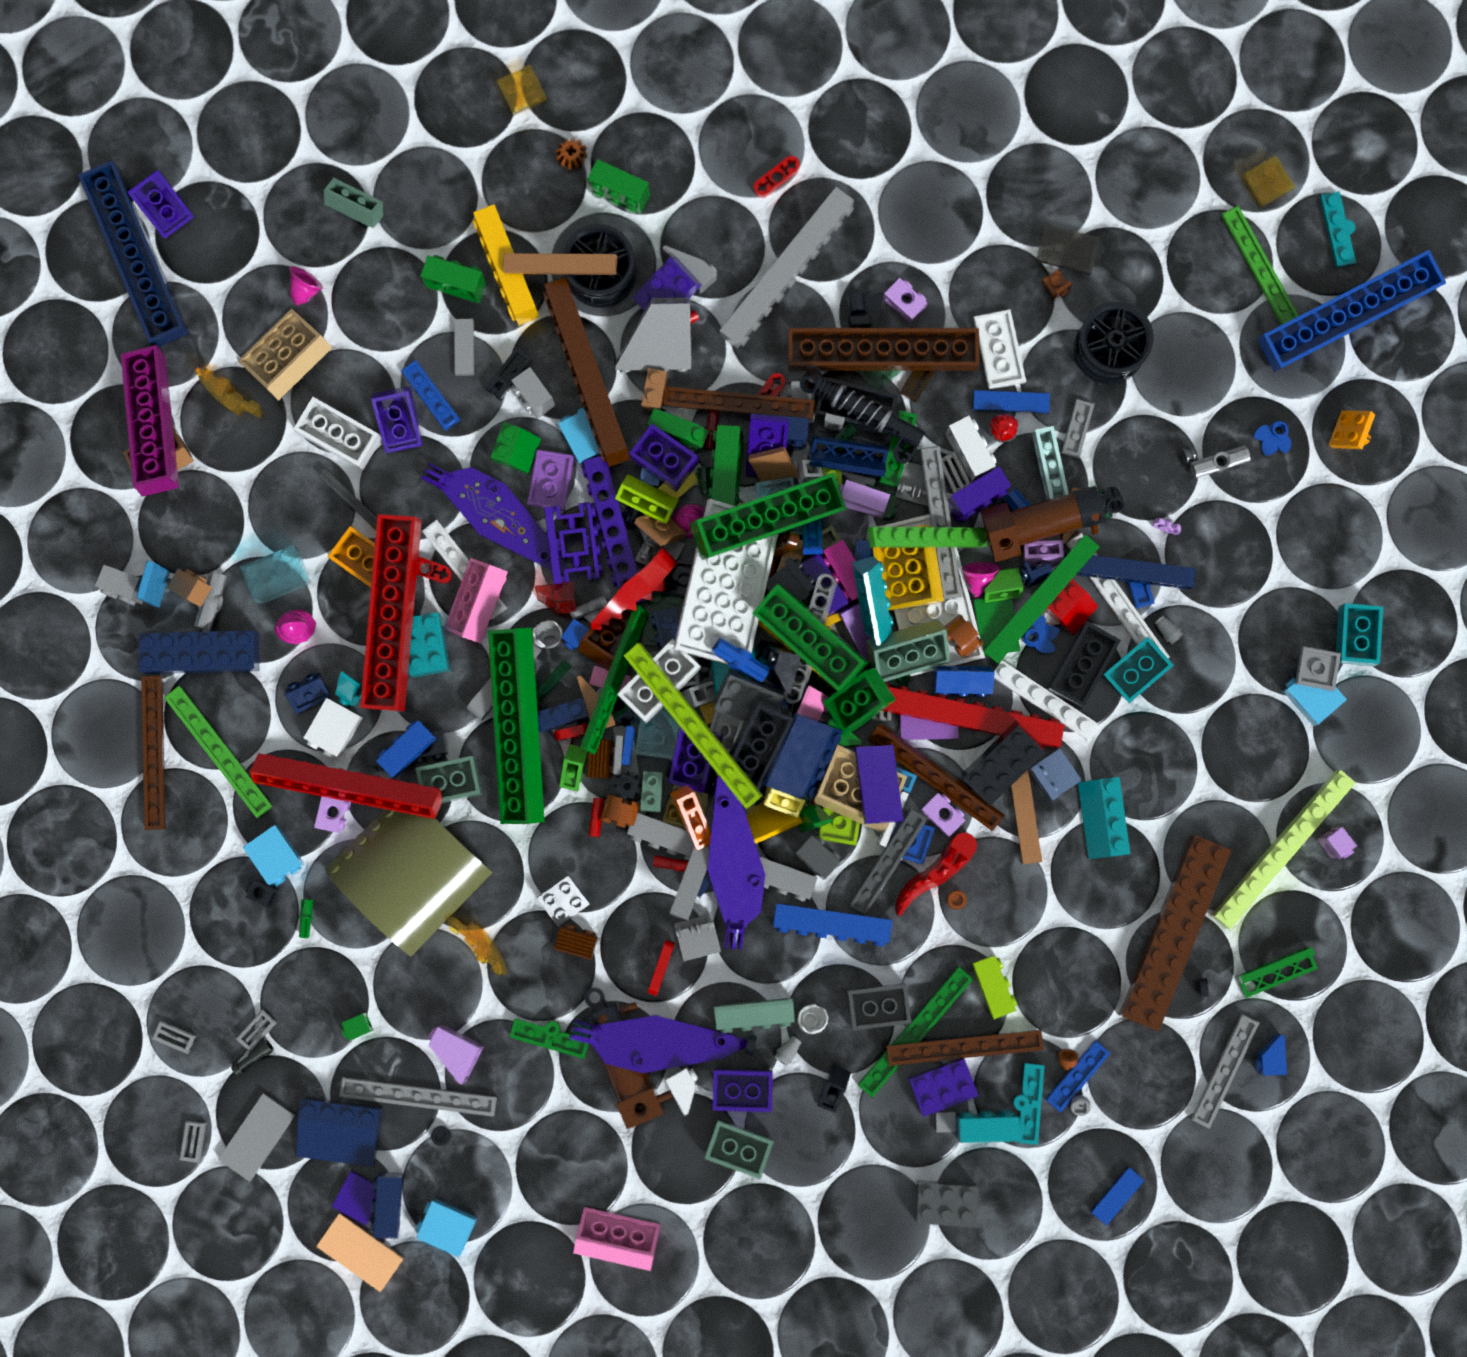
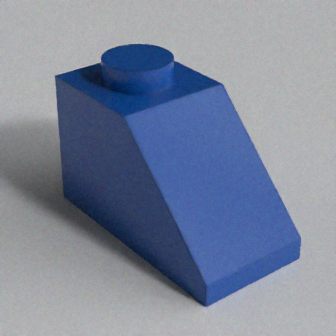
M1275 1034L1258 1053V1059L1255 1060V1068L1260 1075H1287L1285 1035Z

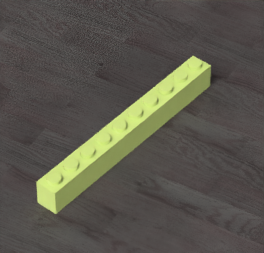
M1342 770L1334 771L1210 916L1225 929H1231L1356 782Z

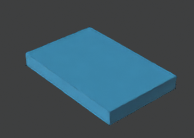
M147 561L137 598L160 608L170 571L155 562Z

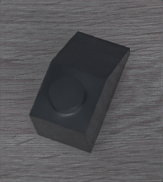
M832 1066L819 1098L818 1107L836 1112L846 1091L851 1075L850 1071Z

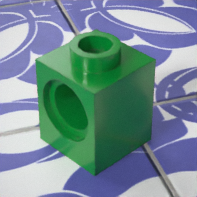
M367 1012L342 1022L343 1027H341L343 1036L345 1038L348 1037L349 1041L374 1030Z

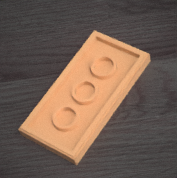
M339 1213L316 1246L379 1292L383 1290L404 1259V1257L377 1238H374L373 1235L342 1213Z

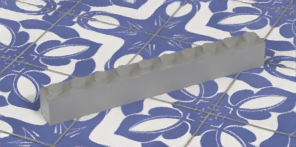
M835 187L720 329V336L736 349L748 342L749 334L752 331L755 332L760 327L761 319L764 316H769L773 310L772 306L774 303H779L785 294L783 292L787 287L790 289L796 282L795 277L806 270L810 259L814 260L820 246L822 244L825 246L828 243L833 230L837 231L843 223L842 219L845 216L848 217L853 212L854 200L838 187Z
M637 813L634 826H630L627 832L628 835H631L630 840L639 843L645 840L649 842L648 846L659 850L661 846L667 848L666 852L675 856L678 853L684 854V859L686 860L690 859L694 849V844L687 830ZM760 857L765 872L764 888L768 889L770 885L777 888L776 892L784 895H787L788 892L795 894L794 898L803 902L806 899L810 900L818 877Z

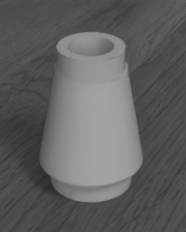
M1164 616L1155 622L1166 642L1174 644L1182 637L1181 629Z
M792 1036L776 1050L774 1057L787 1066L788 1063H792L801 1045V1041Z

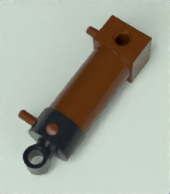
M1094 485L1009 511L1007 503L980 511L988 544L995 562L1022 555L1021 545L1080 528L1090 527L1091 533L1096 535L1099 533L1098 524L1106 521L1105 511L1118 513L1125 507V502L1117 487H1108L1100 495L1097 487Z
M594 987L585 994V1002L590 1007L591 1014L582 1019L584 1022L594 1025L625 1021L624 1015L636 1010L638 1007L635 1002L620 1007L619 1003L609 1006L605 1000L604 991ZM592 992L599 993L600 1000L598 1003H593L590 1000ZM601 1059L618 1100L616 1105L627 1130L664 1114L665 1109L662 1102L674 1097L671 1090L658 1095L656 1087L651 1084L647 1073L608 1065ZM643 1103L646 1110H637L636 1104Z

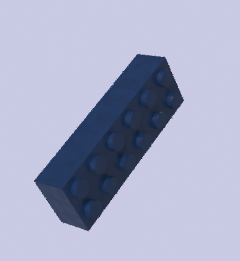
M254 630L139 633V672L143 674L259 671V633Z

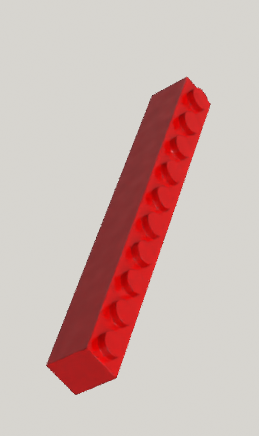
M885 683L896 701L882 711L997 736H1001L1017 720L1041 745L1054 748L1061 747L1065 724H1061L1058 719L1049 718L1047 721L1041 719L1040 715L1030 714V717L1022 715L1023 712L1011 710V713L1003 711L1004 708L992 706V709L986 708L985 704L974 702L973 705L967 704L964 699L955 698L954 701L948 700L945 695L936 694V697L928 695L929 692L917 690V693L909 691L910 688L898 686L897 689L892 688L891 684Z
M258 753L249 771L253 783L432 819L436 818L443 801L440 789L433 786L428 787L418 785L417 783L402 782L397 779L382 778L377 775L372 776L361 772L346 771L342 768L336 769L326 765L311 764L306 761L301 762L290 758H280L271 754Z

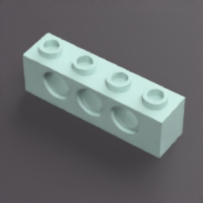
M1054 426L1034 430L1032 438L1046 500L1069 494Z

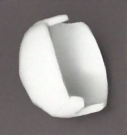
M811 1004L800 1010L797 1022L802 1031L808 1034L820 1033L827 1026L828 1015L824 1008Z

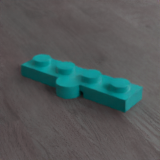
M1340 191L1322 194L1319 198L1335 267L1341 268L1355 265L1356 259L1350 235L1355 231V224L1351 220H1346Z
M1024 1063L1021 1095H1017L1013 1099L1014 1107L1020 1111V1141H1017L1018 1143L1038 1145L1044 1065Z

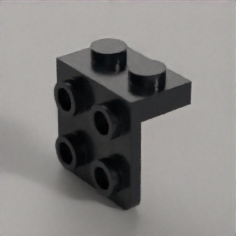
M789 557L784 561L787 565L768 579L766 588L771 592L777 584H782L802 602L814 592V584L816 582L810 574L805 575L802 571L804 566L798 559L794 560Z

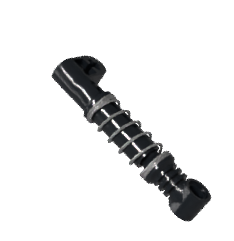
M809 369L800 380L802 391L808 394L818 393L819 397L820 395H822L823 399L826 397L829 405L835 407L839 404L838 410L842 408L847 411V415L850 413L855 415L857 420L860 418L866 421V425L869 423L875 426L874 429L878 428L880 433H888L899 439L893 452L894 459L901 464L908 463L926 433L925 431L897 417L895 412L884 410L882 405L878 407L874 404L873 400L870 402L865 400L864 395L860 397L856 395L855 391L846 393L847 387L844 384L834 383L833 385L832 381L828 382L829 379L826 378L824 380L822 373L817 369ZM905 445H910L907 451L904 452L903 449Z

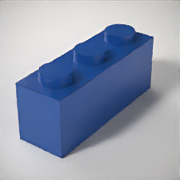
M936 666L934 667L933 689L935 693L948 696L949 693H955L958 696L975 694L976 696L985 697L987 694H993L995 672L992 667Z
M419 720L411 722L406 727L407 731L402 736L398 735L392 741L393 745L388 750L385 748L378 754L379 759L376 762L394 779L437 739Z

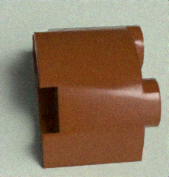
M961 614L944 626L947 630L948 642L952 640L956 644L954 649L960 657L964 656L967 658L984 644L978 637L979 633L969 621H965Z
M607 795L599 821L610 824L611 820L615 821L614 825L625 828L626 824L634 826L640 804Z

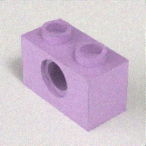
M899 278L884 293L883 300L911 324L926 308V298L921 293H916L908 281H903ZM907 296L911 299V302L905 303L901 298Z
M1063 540L1035 541L1025 544L1023 548V560L1028 562L1031 569L1042 563L1044 566L1050 563L1053 569L1064 559Z
M937 793L920 811L947 837H950L966 821L963 818L964 813L957 807L954 809L949 804L951 802L949 798L943 793L941 795ZM942 808L947 809L949 812L947 819H942L939 816V811Z
M321 797L314 828L341 833V830H344L346 825L345 812L349 811L351 802ZM336 807L338 814L332 818L329 813L330 809Z
M1343 827L1331 828L1317 839L1330 858L1340 859L1343 857L1345 859L1354 853L1352 849L1357 846Z

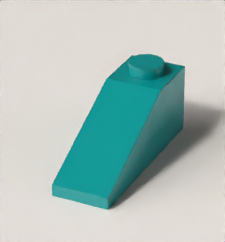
M344 672L340 673L335 694L340 697L338 701L346 707L348 705L355 707L361 699L362 684Z

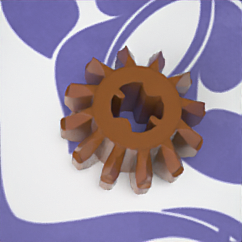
M574 137L571 138V141L565 138V144L558 143L559 149L555 150L558 155L556 159L557 162H561L563 168L568 165V170H571L572 166L578 169V163L584 165V158H587V153L585 152L587 149L585 145H582L580 139L575 142Z

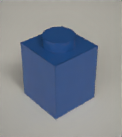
M573 619L561 636V639L564 641L563 645L570 650H573V648L578 649L582 638L589 628Z

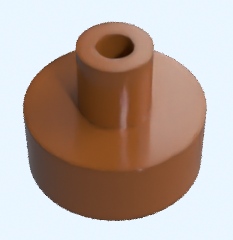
M1063 1049L1059 1052L1058 1063L1065 1070H1070L1077 1065L1078 1054L1074 1050Z

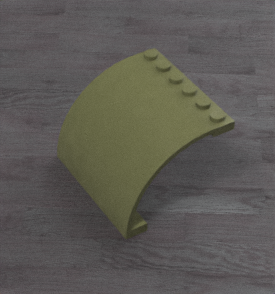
M384 809L325 869V872L353 905L410 957L493 873L481 859L476 858L436 818L432 819Z

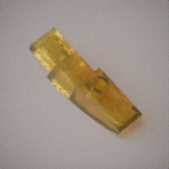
M198 367L195 371L204 387L228 410L239 417L243 411L259 419L262 417L264 412L259 408L260 405L252 400L249 402L243 400L244 396L234 391V388L230 385V380L222 376L220 379L213 376L215 373L207 368L203 370Z
M451 916L447 921V924L450 925L449 929L457 935L459 933L466 937L464 940L471 946L477 945L473 952L476 954L475 958L482 964L487 962L491 965V970L497 975H507L509 971L504 957L492 938L475 922H471L467 927L457 918Z

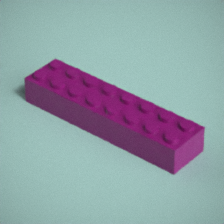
M157 345L122 353L121 364L133 487L142 497L179 488L166 356Z

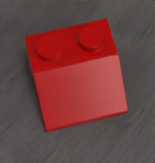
M1072 579L1046 608L1045 612L1069 633L1074 635L1098 606L1088 592Z

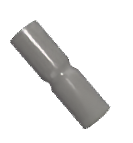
M603 595L589 601L587 604L571 609L569 612L572 619L577 620L591 612L604 608L607 605V601Z

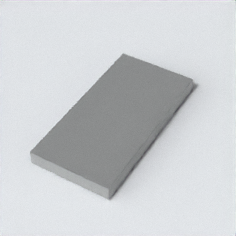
M263 1093L218 1160L249 1182L252 1181L296 1114Z

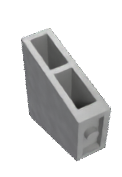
M652 298L618 356L615 370H620V372H630L631 370L648 372V368L662 371L677 370L684 372L691 369L690 298Z

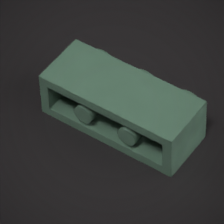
M333 178L324 189L325 205L373 229L383 217L382 201L336 178Z

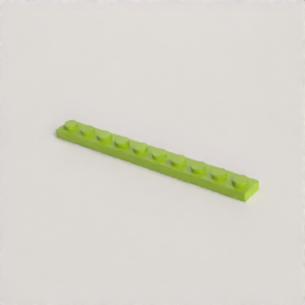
M637 643L624 657L746 809L749 808L763 795L643 645Z

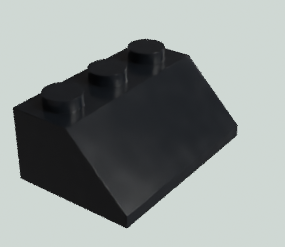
M761 640L760 644L756 647L755 654L757 661L769 667V673L766 676L767 681L786 693H791L801 657L781 644Z

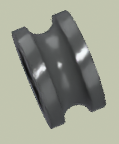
M1191 445L1187 446V449H1180L1185 464H1189L1190 461H1196V454Z

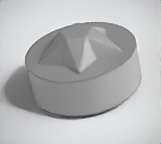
M1079 1095L1071 1100V1111L1075 1115L1084 1116L1090 1112V1100L1087 1097Z

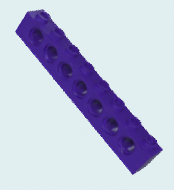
M601 456L584 460L585 466L581 468L584 478L588 477L589 484L586 485L589 496L593 495L594 502L591 505H594L595 514L598 513L599 520L596 523L599 532L603 531L604 539H601L603 549H608L609 557H606L607 564L614 571V575H611L614 586H618V589H620L638 571L619 502L615 499L616 491L607 461L603 462ZM596 474H601L603 479L600 482H595L593 477ZM601 492H606L608 497L605 500H600L598 495ZM611 510L613 512L612 517L604 518V511ZM616 528L618 530L617 535L609 536V529ZM616 546L623 548V552L619 555L613 553V549ZM626 564L628 570L625 573H620L618 571L619 565ZM640 599L636 602V605L646 603V600Z

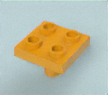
M1342 410L1329 446L1343 449H1363V446L1370 442L1367 438L1371 439V435L1368 433L1375 414L1372 411Z

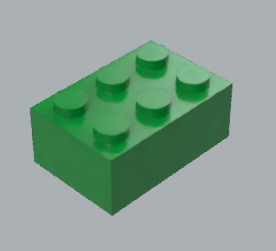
M598 159L587 179L593 196L599 199L603 197L614 206L621 205L632 214L638 213L641 215L650 196L649 183Z
M427 255L420 276L426 288L476 303H480L486 285L483 273L479 268L475 266L468 268L455 260L451 262L445 261L443 257L438 255L433 257Z
M872 668L862 672L843 691H837L823 703L839 728L843 730L842 733L847 734L858 729L896 701L876 668Z

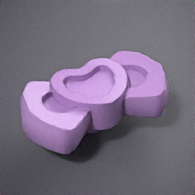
M1156 518L1153 521V527L1159 528L1161 531L1172 533L1173 535H1178L1181 532L1180 524H1172L1170 519L1165 521L1162 518Z

